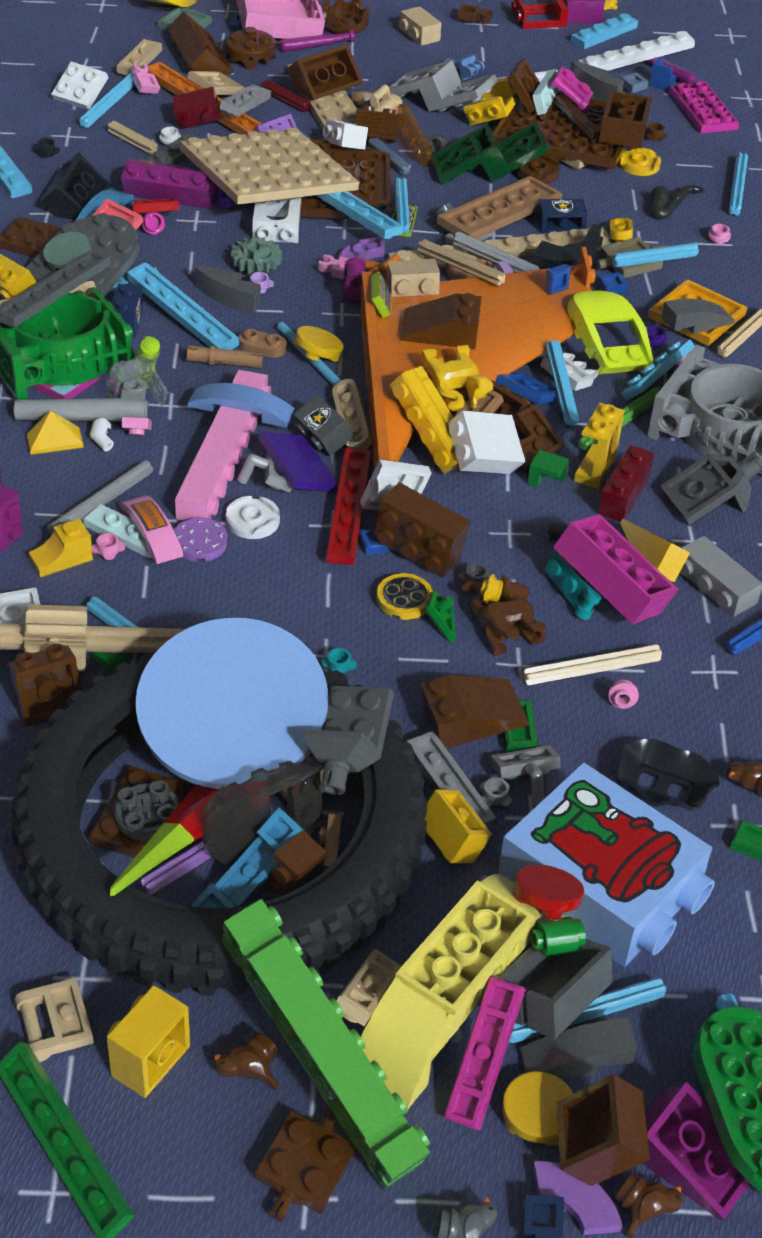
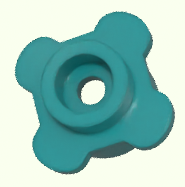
M344 648L330 650L327 657L321 660L323 667L328 668L331 672L338 670L345 674L348 670H355L357 667V662L351 660L350 652Z

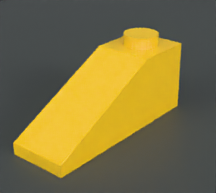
M622 519L620 524L628 541L670 581L675 582L690 552Z

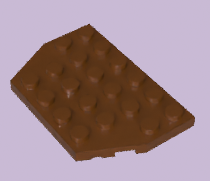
M310 139L359 181L358 190L348 192L372 207L385 203L390 208V153L377 151L370 147H366L364 150L338 146L329 143L328 140ZM316 195L301 198V217L310 219L330 218L333 220L350 218L343 212L336 210L329 203L323 202Z

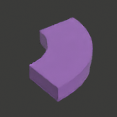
M370 237L358 240V243L353 246H346L340 252L337 260L340 257L348 259L357 257L365 260L384 257L385 239Z
M534 1161L532 1168L537 1195L564 1197V1209L578 1222L583 1235L621 1232L622 1223L619 1213L611 1198L598 1183L593 1186L587 1185L562 1171L560 1163Z

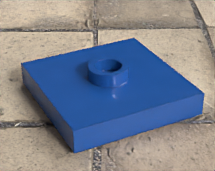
M525 373L500 374L496 380L497 384L507 386L512 392L536 404L559 401L555 388Z

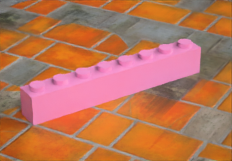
M238 370L232 382L233 384L254 387L271 394V386H268V375ZM220 406L175 498L177 520L185 521L198 517L211 519L212 515L216 516L219 500L224 498L226 494L227 482L232 481L235 465L240 464L242 450L248 447L250 433L255 432L258 416L261 417L262 414Z

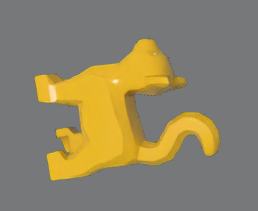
M468 345L457 346L456 355L458 360L444 362L442 357L435 358L437 356L435 349L422 350L421 361L425 369L430 373L432 383L438 393L443 398L453 401L447 405L451 411H458L465 404L463 395L455 391V389L467 388L472 408H476L477 400L484 398L488 392L493 390V382L487 377L481 376L477 365L469 358L470 349Z

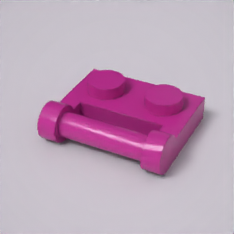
M563 66L557 71L550 83L554 89H559L574 102L581 112L589 104V100L593 95V92L586 83L579 81L571 70Z

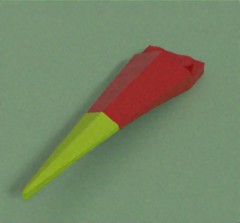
M270 780L266 784L242 789V787L215 789L196 784L110 887V896H115L149 870L193 841L219 826L266 804L278 790Z

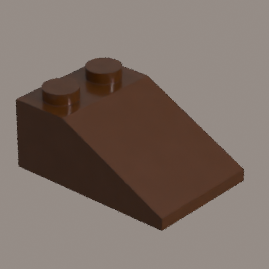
M456 293L405 308L400 341L450 347L468 345L469 349H475L482 296H475L471 293Z
M447 675L421 683L424 709L433 731L446 749L529 726L527 717L509 679Z

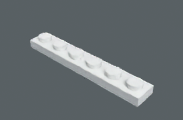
M679 31L673 35L661 36L651 41H642L640 44L624 46L621 49L588 56L578 61L609 71L693 48L695 40L686 31Z

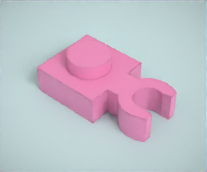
M133 63L131 72L134 74L133 80L138 91L145 94H158L160 86L154 74L148 73V66L143 64L142 68H139L136 63Z
M325 254L323 261L318 262V270L321 272H332V277L342 280L344 278V264L348 258L340 257L337 260L333 256Z

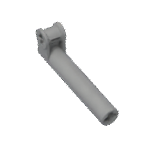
M141 379L127 380L123 384L121 398L15 400L14 416L16 420H41L51 410L68 421H95L97 418H106L107 421H122V417L147 418L149 406L145 398L146 382Z

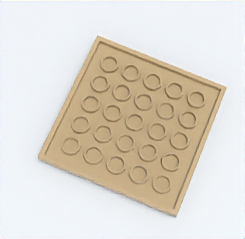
M290 127L282 131L270 129L262 133L251 131L248 134L242 135L231 133L228 136L222 137L211 135L208 138L202 139L191 137L188 140L180 141L179 149L236 204L354 191L359 188V181L351 173L347 172L330 155L326 154L297 128Z

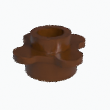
M654 122L646 127L645 133H647L648 139L659 141L660 139L667 138V135L664 134L665 126L663 124Z

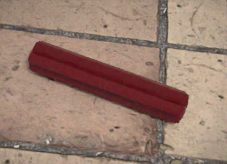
M270 80L262 82V88L272 91L271 96L302 112L310 110V101Z

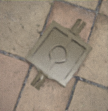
M640 237L601 246L600 252L604 259L596 260L595 265L598 270L612 267L617 273L620 272L624 278L662 269L663 261L615 267L612 256L616 253L666 247V245L650 246Z

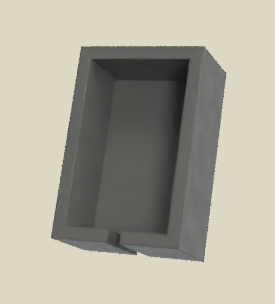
M586 939L585 946L578 947V950L575 952L542 956L539 950L533 948V945L529 947L497 977V979L526 989L515 1023L523 1026L528 1022L529 1029L556 1039L613 982L611 948Z

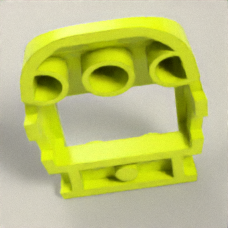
M584 291L576 293L569 300L567 311L570 320L574 321L576 326L574 334L577 339H582L586 346L584 351L589 359L595 358L600 366L597 370L599 375L640 371L653 363L654 360L647 329L627 299L619 294L608 291ZM629 321V328L632 334L636 335L638 344L603 348L594 324Z

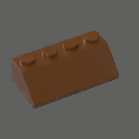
M183 11L168 28V31L172 36L170 39L177 45L176 49L182 54L181 58L188 64L187 68L189 71H213L224 75H231L234 71L213 36Z

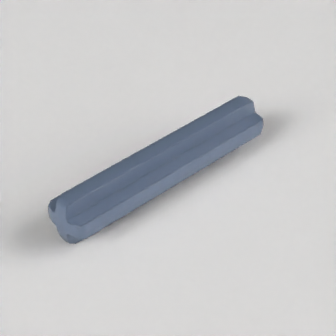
M379 138L369 139L368 146L370 148L390 153V165L399 173L406 175L411 172V165Z

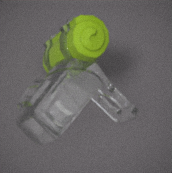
M145 336V339L140 341L137 357L127 362L122 360L110 368L106 378L107 392L110 398H121L124 382L131 379H141L146 382V389L151 390L158 403L164 405L168 391L159 378L155 367L160 355V344L156 338ZM156 384L158 385V387H159V389H160V394H159V392H158V390H157V388H156Z

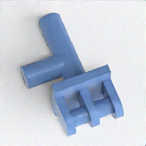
M474 54L459 61L453 60L455 68L460 70L462 81L477 75L478 72L485 69L484 63L476 60ZM446 58L444 62L450 61V60H453V59Z

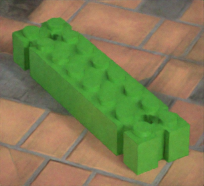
M260 899L224 921L223 931L225 933L222 936V943L236 965H239L249 985L357 1151H360L367 1161V1166L383 1191H385L423 1163L430 1153L427 1148L430 1142L420 1126L411 1127L403 1116L408 1112L404 1101L396 1092L390 1093L384 1084L386 1076L382 1068L375 1060L372 1062L368 1060L362 1051L365 1048L362 1038L355 1029L349 1031L341 1019L344 1017V1013L340 1005L333 997L327 998L321 989L323 981L314 967L307 968L300 956L303 955V952L293 936L287 938L286 935L282 934L278 927L283 922L273 906L267 908L263 900Z

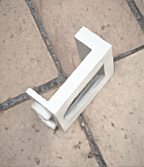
M301 197L279 199V201L255 202L253 237L259 239L265 237V241L298 243ZM266 216L286 217V218H285V219H282V220H271V219L267 218Z

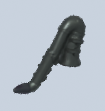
M686 185L674 193L671 199H668L669 190L664 186H656L651 191L653 201L650 205V213L656 219H666L671 216L674 209L681 204L689 193H701L704 189L697 185Z

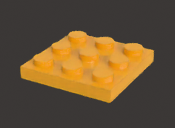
M687 279L651 307L648 317L670 327L661 318L664 302L676 299H701L722 306L734 319L735 324L746 315L747 307ZM734 324L694 334L688 328L677 330V332L709 346Z

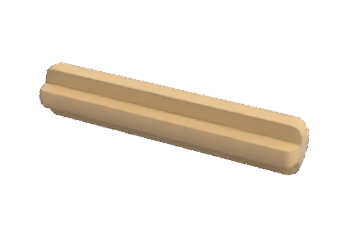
M116 121L108 123V131L111 134L150 155L157 152V143Z

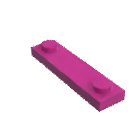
M491 976L489 977L443 1118L478 1131L481 1130L526 991L524 987Z

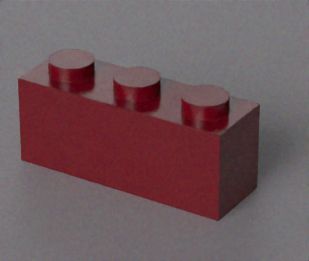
M629 445L602 490L598 514L618 522L626 519L650 478L654 452Z

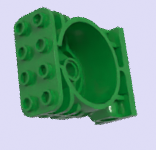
M95 287L88 288V296L81 290L65 294L53 304L48 305L36 315L22 322L19 326L10 327L0 322V377L15 398L22 400L28 399L27 387L38 384L67 386L84 383L99 377L108 369L111 372L118 370V360L125 368L131 367L132 361L135 360V353L131 346L133 330L131 325L126 324L122 319L121 314L115 311L111 302L107 301L103 297L102 292L98 291Z

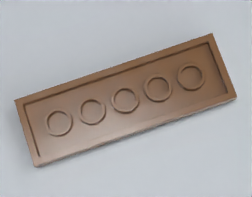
M529 176L438 215L437 224L454 234L460 231L477 239L538 212L539 199H562V193Z

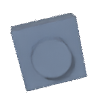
M637 72L620 77V79L625 80L624 88L630 93H637L648 88L649 81Z

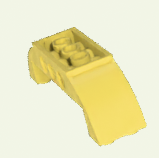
M493 874L481 882L477 880L396 972L394 980L381 998L362 1033L361 1038L365 1044V1048L362 1051L370 1062L375 1060L380 1065L386 1076L384 1084L391 1094L396 1092L402 1098L407 1109L410 1108L428 1086L431 1061L482 1001L489 977L497 978L515 961L531 941V931L535 929L537 921L549 920V918L542 914V910L529 904L518 902L513 897L515 882L502 874Z

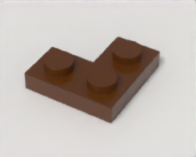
M536 404L514 416V422L526 437L520 441L525 463L521 465L524 471L530 468V464L539 450L555 454L565 446Z

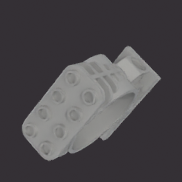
M695 345L655 396L647 437L657 440L664 432L677 438L685 437L687 443L703 456L709 453L729 456L738 463L755 452L762 460V370L741 364H718L703 358L705 347Z

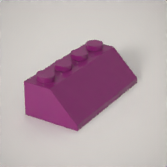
M142 159L127 160L121 176L124 192L132 194L134 197L143 199L174 198L181 205L211 209L218 186L199 168Z

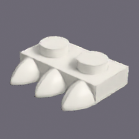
M563 353L572 390L576 391L592 386L593 380L598 376L597 370L585 369L586 362L573 361L574 354ZM548 356L544 357L541 367L553 376Z

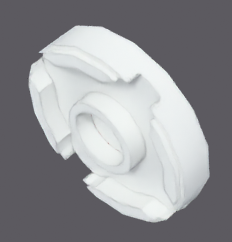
M244 496L234 500L228 505L225 514L228 529L233 534L247 539H260L269 536L277 530L280 524L279 508L271 500L260 496L259 499H252V496Z

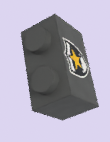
M318 395L293 414L299 423L296 425V428L301 435L309 436L313 446L318 451L323 449L329 456L354 437L346 421Z

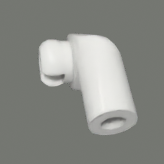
M97 418L92 424L90 437L104 451H109L114 445V442L106 435L108 433L107 429H111V424L106 418Z

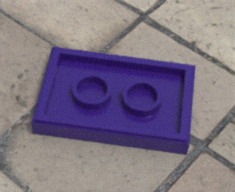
M267 431L261 432L258 438L293 489L335 492L339 483L305 436Z

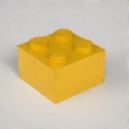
M154 985L145 995L137 997L132 1004L130 1012L122 1021H116L107 1034L111 1076L146 1098L190 1047L188 1006Z

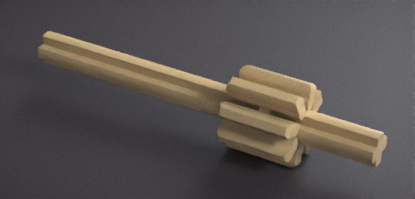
M28 605L26 607L25 624L0 623V649L24 650V653L29 652L36 655L46 652V648L52 644L68 645L76 657L78 671H84L86 668V652L155 654L169 639L185 629L87 626V608L85 606Z

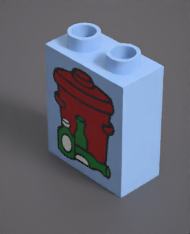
M586 763L581 764L504 836L498 874H502L514 882L517 872L529 865L552 866L575 876L584 887L581 905L575 910L563 912V917L571 916L573 919H581L585 928L586 939L610 947L612 959L624 968L643 948L652 955L658 954L668 943L675 931L677 921L672 919V917L681 908H684L691 914H695L707 901L715 885V881L705 875L712 850L710 845Z

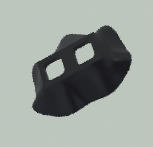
M657 739L633 741L625 744L620 749L616 781L622 786H628L630 789L638 791L651 806L659 807L673 804L684 809L696 811L705 803L713 788L720 785L716 771L701 755L674 747ZM645 773L656 777L658 782L655 788L651 789L638 784L640 775ZM676 784L686 788L688 792L685 798L678 799L668 795L667 792L670 785Z

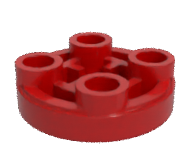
M529 865L517 872L513 897L520 903L529 904L542 910L541 912L545 917L557 919L562 917L563 912L575 910L581 905L584 887L575 876L562 869L547 865Z

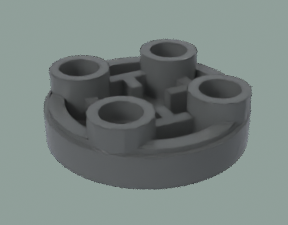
M162 780L125 787L117 794L118 799L114 808L115 821L120 831L126 836L135 840L149 841L178 807L180 802L175 793L169 789V785Z

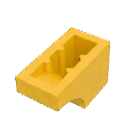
M80 518L54 526L51 537L43 545L29 552V560L39 577L93 560L91 535Z

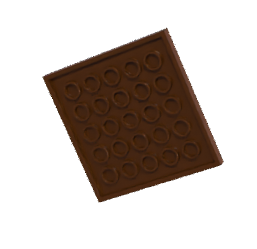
M561 91L557 93L559 96L563 94ZM591 97L589 104L582 113L601 130L607 100ZM554 98L546 114L537 115L536 110L529 113L521 105L520 100H518L509 115L501 119L493 132L496 140L500 142L536 121L550 149L544 154L558 157L564 161L566 159L580 160L583 162V165L592 164L603 169H615L625 149L623 145L616 144L611 146L606 145L604 142H599V139L591 140L554 103L556 98Z

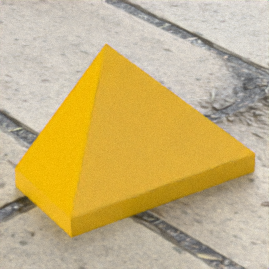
M51 410L27 433L31 455L84 448L79 427Z

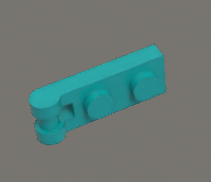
M554 550L544 571L575 608L574 613L583 620H589L593 613V606L597 605L603 596L571 564L564 562L560 554Z

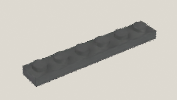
M93 250L86 252L0 307V322L10 327L19 326L31 316L36 315L48 305L53 304L71 290L111 265L110 256Z

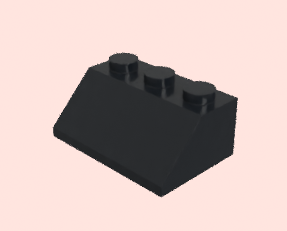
M78 152L61 167L42 197L41 202L56 217L76 220L86 204L98 193L109 189L111 184Z

